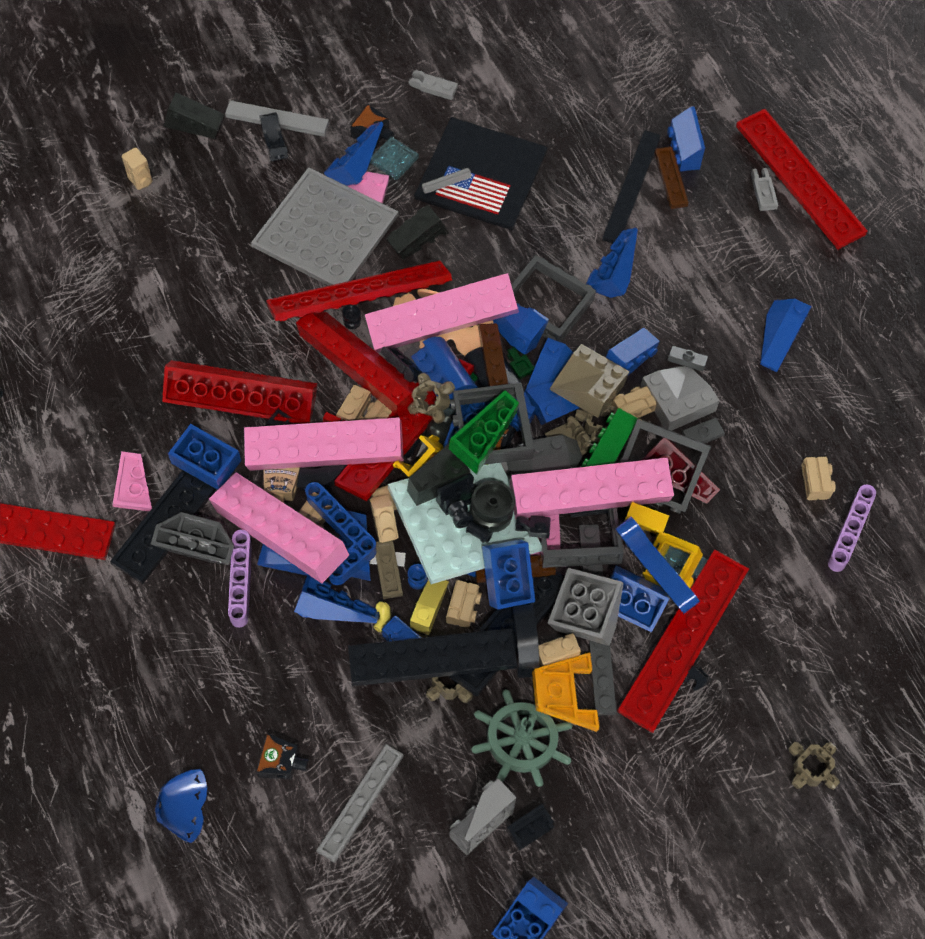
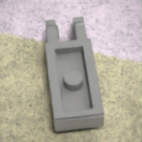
M418 70L413 71V78L408 82L411 87L420 89V91L449 100L453 99L458 88V83L425 74L423 71Z
M762 168V178H759L757 169H752L751 178L760 211L777 209L778 202L767 168Z

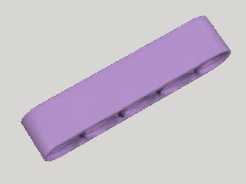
M866 484L859 488L828 559L829 568L835 572H840L845 568L853 553L876 496V490L871 485ZM849 526H853L856 530L850 529ZM842 542L848 543L849 546H845ZM835 558L841 559L842 562H838Z
M237 530L232 536L234 548L231 555L228 615L232 625L238 628L245 626L249 618L252 543L249 533L245 530ZM242 539L247 540L243 544L238 543V541ZM239 558H246L243 562H237ZM238 576H244V577H245V578H244L243 580H241V581H237V580H236V578H237ZM238 594L244 595L241 599H235ZM237 613L243 614L240 618H234V615Z

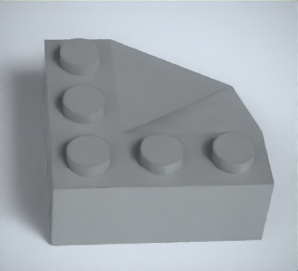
M686 366L658 370L644 376L640 388L648 387L657 404L654 412L663 427L671 431L715 412L720 401L711 386L692 368Z
M568 568L548 624L555 631L565 634L573 633L576 637L610 646L617 625L624 583Z
M499 778L495 782H488L482 789L484 792L481 795L478 806L474 805L466 812V818L462 821L457 820L450 827L449 837L466 856L513 814L516 797Z

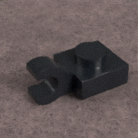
M531 516L530 520L525 517H517L515 530L519 532L528 531L529 537L549 538L551 517Z

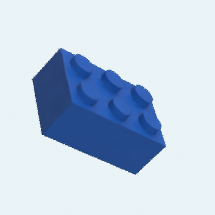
M192 424L188 426L168 453L171 464L217 490L228 480L241 462L237 449Z
M519 539L482 546L489 606L502 609L535 602L528 542Z

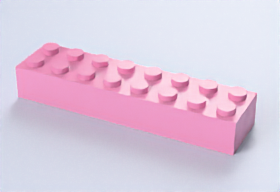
M507 273L365 314L374 350L380 353L383 347L398 348L519 313Z
M400 418L244 428L245 466L250 471L404 461L402 422Z
M668 458L512 475L509 481L516 500L514 508L515 519L517 517L530 518L531 516H548L630 506L632 502L639 505L669 502L674 496Z
M237 472L209 498L217 513L242 530L247 531L252 537L320 583H323L349 556L343 541Z

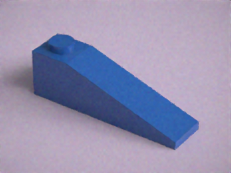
M547 338L526 390L542 383L554 382L574 352L566 344ZM525 390V403L531 405V402Z
M554 382L542 383L526 390L531 405L536 407L535 413L541 425L580 408L552 392L550 387Z

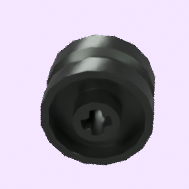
M486 481L479 484L474 489L469 509L473 516V522L485 529L490 528L491 532L504 530L512 520L516 503L515 494L510 487L498 481Z

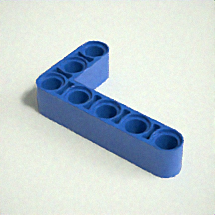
M312 482L305 489L308 503L350 545L347 549L349 556L335 570L341 571V575L334 576L332 573L329 576L332 584L341 585L376 556V541L321 484ZM314 492L319 493L317 496H311ZM327 505L332 506L331 509H324V507ZM338 519H345L343 523L336 522ZM352 532L359 533L357 536H350ZM366 545L372 546L370 550L363 549ZM350 558L357 559V561L354 563L348 562Z
M629 517L616 528V531L629 549L683 614L700 602L687 584L649 541L641 527L632 517Z

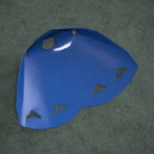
M201 769L187 771L167 782L160 790L155 809L157 822L189 843L194 842L198 837L203 825L201 808L207 797V783ZM197 775H198V780L200 781V783H198L197 781H194V779L196 778ZM200 791V794L198 795L199 800H197L194 794H197ZM194 817H196V825H194V823L191 822V820H193ZM193 832V834L190 835V838H188L187 833Z

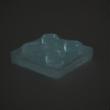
M390 137L371 157L370 163L398 180L419 157L418 153Z

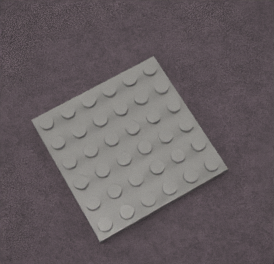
M308 167L253 239L251 246L330 286L352 281L399 215L398 211Z

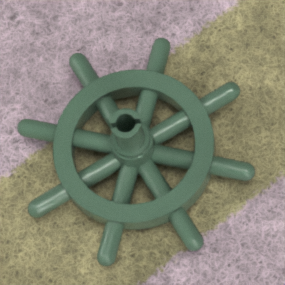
M505 689L502 695L506 706L498 710L493 717L479 710L474 713L475 718L488 724L489 728L487 731V742L475 745L471 750L474 754L490 750L495 760L502 765L497 775V779L499 778L501 782L506 779L510 770L523 773L531 772L535 785L541 787L543 780L539 769L544 767L552 758L566 765L571 763V758L557 751L556 748L558 745V732L571 729L573 724L570 722L555 724L550 715L536 711L535 705L522 702L514 703L510 691ZM519 715H526L529 717L528 719L527 717H525L522 720H520ZM508 717H511L514 728L503 723L502 721ZM536 720L544 727L536 730L532 729ZM497 729L510 736L497 740ZM548 735V746L535 738ZM513 744L509 755L501 748ZM531 747L543 752V754L534 758ZM521 749H523L526 760L516 759Z

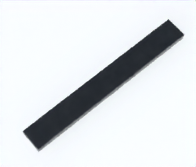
M644 130L604 232L603 241L614 243L620 233L626 229L653 159L655 149L658 146L660 134Z

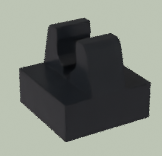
M698 665L693 666L685 678L686 683H689L692 679L696 680V686L693 688L694 691L703 688L712 681Z

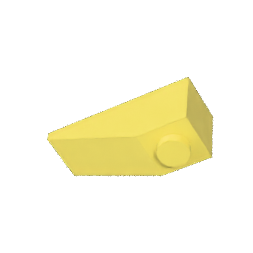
M428 579L410 620V628L412 630L430 635L449 581L444 580L430 584Z

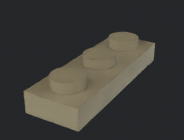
M393 540L387 542L378 541L376 542L377 553L375 557L383 599L403 596Z

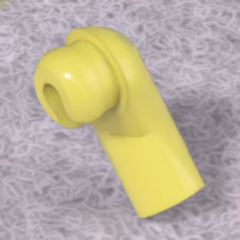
M382 601L376 604L380 618L373 626L380 633L391 619L390 606Z

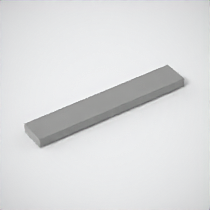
M236 101L229 102L225 113L226 118L261 124L259 115L276 112L280 128L325 137L329 125L328 119Z
M387 744L384 746L316 850L319 854L333 863L337 861L399 765L404 754Z

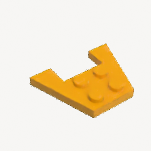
M590 652L533 670L532 675L536 711L597 732L599 730L597 710L578 709L574 674H590L592 672Z

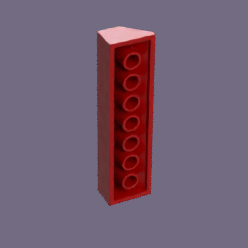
M326 311L309 313L296 322L299 335L360 386L370 391L372 396L399 418L408 411V406L414 402L412 397L413 390L418 385L407 381L404 378V374L398 372L396 367L386 361V359Z
M171 360L165 365L162 402L269 419L277 409H280L292 418H286L278 414L274 420L285 422L290 420L289 422L307 424L311 422L314 410L317 383Z

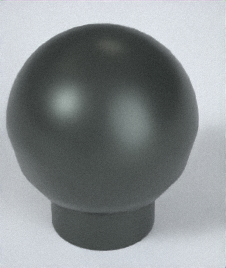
M445 415V421L439 424L432 419L425 429L426 437L429 438L431 435H435L440 438L439 442L441 444L444 443L453 419Z

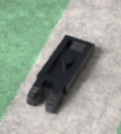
M383 347L380 353L386 357V361L394 364L397 367V371L404 374V378L407 381L418 383V375L423 372L397 348Z

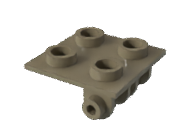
M573 416L567 418L568 423L545 433L546 437L565 435L577 440L582 455L588 453L593 446V441L590 440L577 418Z

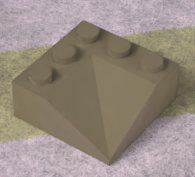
M581 344L572 354L550 387V390L598 418L623 388L630 371Z

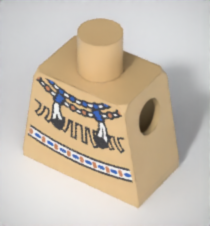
M300 468L263 470L264 491L283 503L284 501H293L298 488L297 482Z

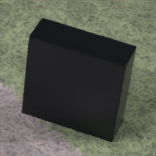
M277 409L266 422L269 426L289 425L291 423L289 422L290 420L285 422L274 420V418L278 414L286 418L292 417Z

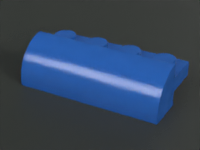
M431 337L424 340L425 346L411 356L417 367L423 373L428 374L432 381L442 384L450 381L455 386L454 391L478 388L447 341L442 337ZM453 392L449 394L450 400L453 399Z

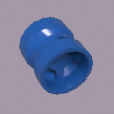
M414 564L408 569V584L413 589H422L427 583V575L421 564Z

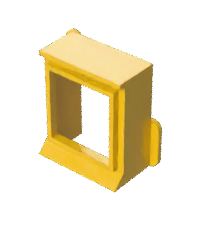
M420 435L419 439L429 449L414 466L399 460L395 461L393 466L401 469L410 477L443 449L438 436L431 435L428 438Z
M632 502L624 521L632 517L642 530L656 534L653 543L656 548L658 543H663L666 538V534L663 532L669 515Z
M665 533L666 538L663 543H660L657 550L664 558L671 546L690 554L679 576L691 588L694 582L692 575L703 554L699 546ZM646 569L643 572L645 579L660 586Z

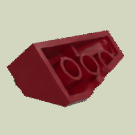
M662 437L641 461L668 458L673 488L687 493L697 466L671 440ZM701 471L692 497L708 503L720 489Z

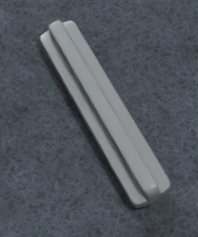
M465 168L423 183L422 190L426 194L471 178V171L469 168Z

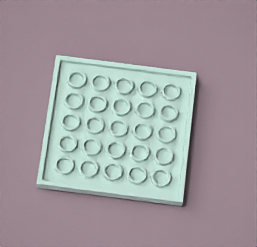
M501 463L483 465L477 475L469 468L470 473L474 476V486L486 481H498L510 487L509 479ZM409 478L388 484L390 495L430 584L484 569L482 546L520 539L528 542L530 554L540 552L542 549L538 537H529L528 531L519 532L515 530L517 519L514 517V511L510 524L504 530L493 532L488 543H482L479 538L466 533L467 527L456 528L453 523L454 518L450 515H445L437 504L436 498L416 506L407 492Z

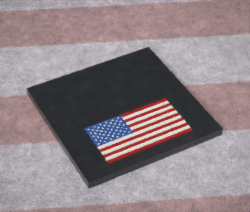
M451 117L414 194V199L513 231L548 147ZM465 168H469L471 171V178L426 194L422 190L423 183Z

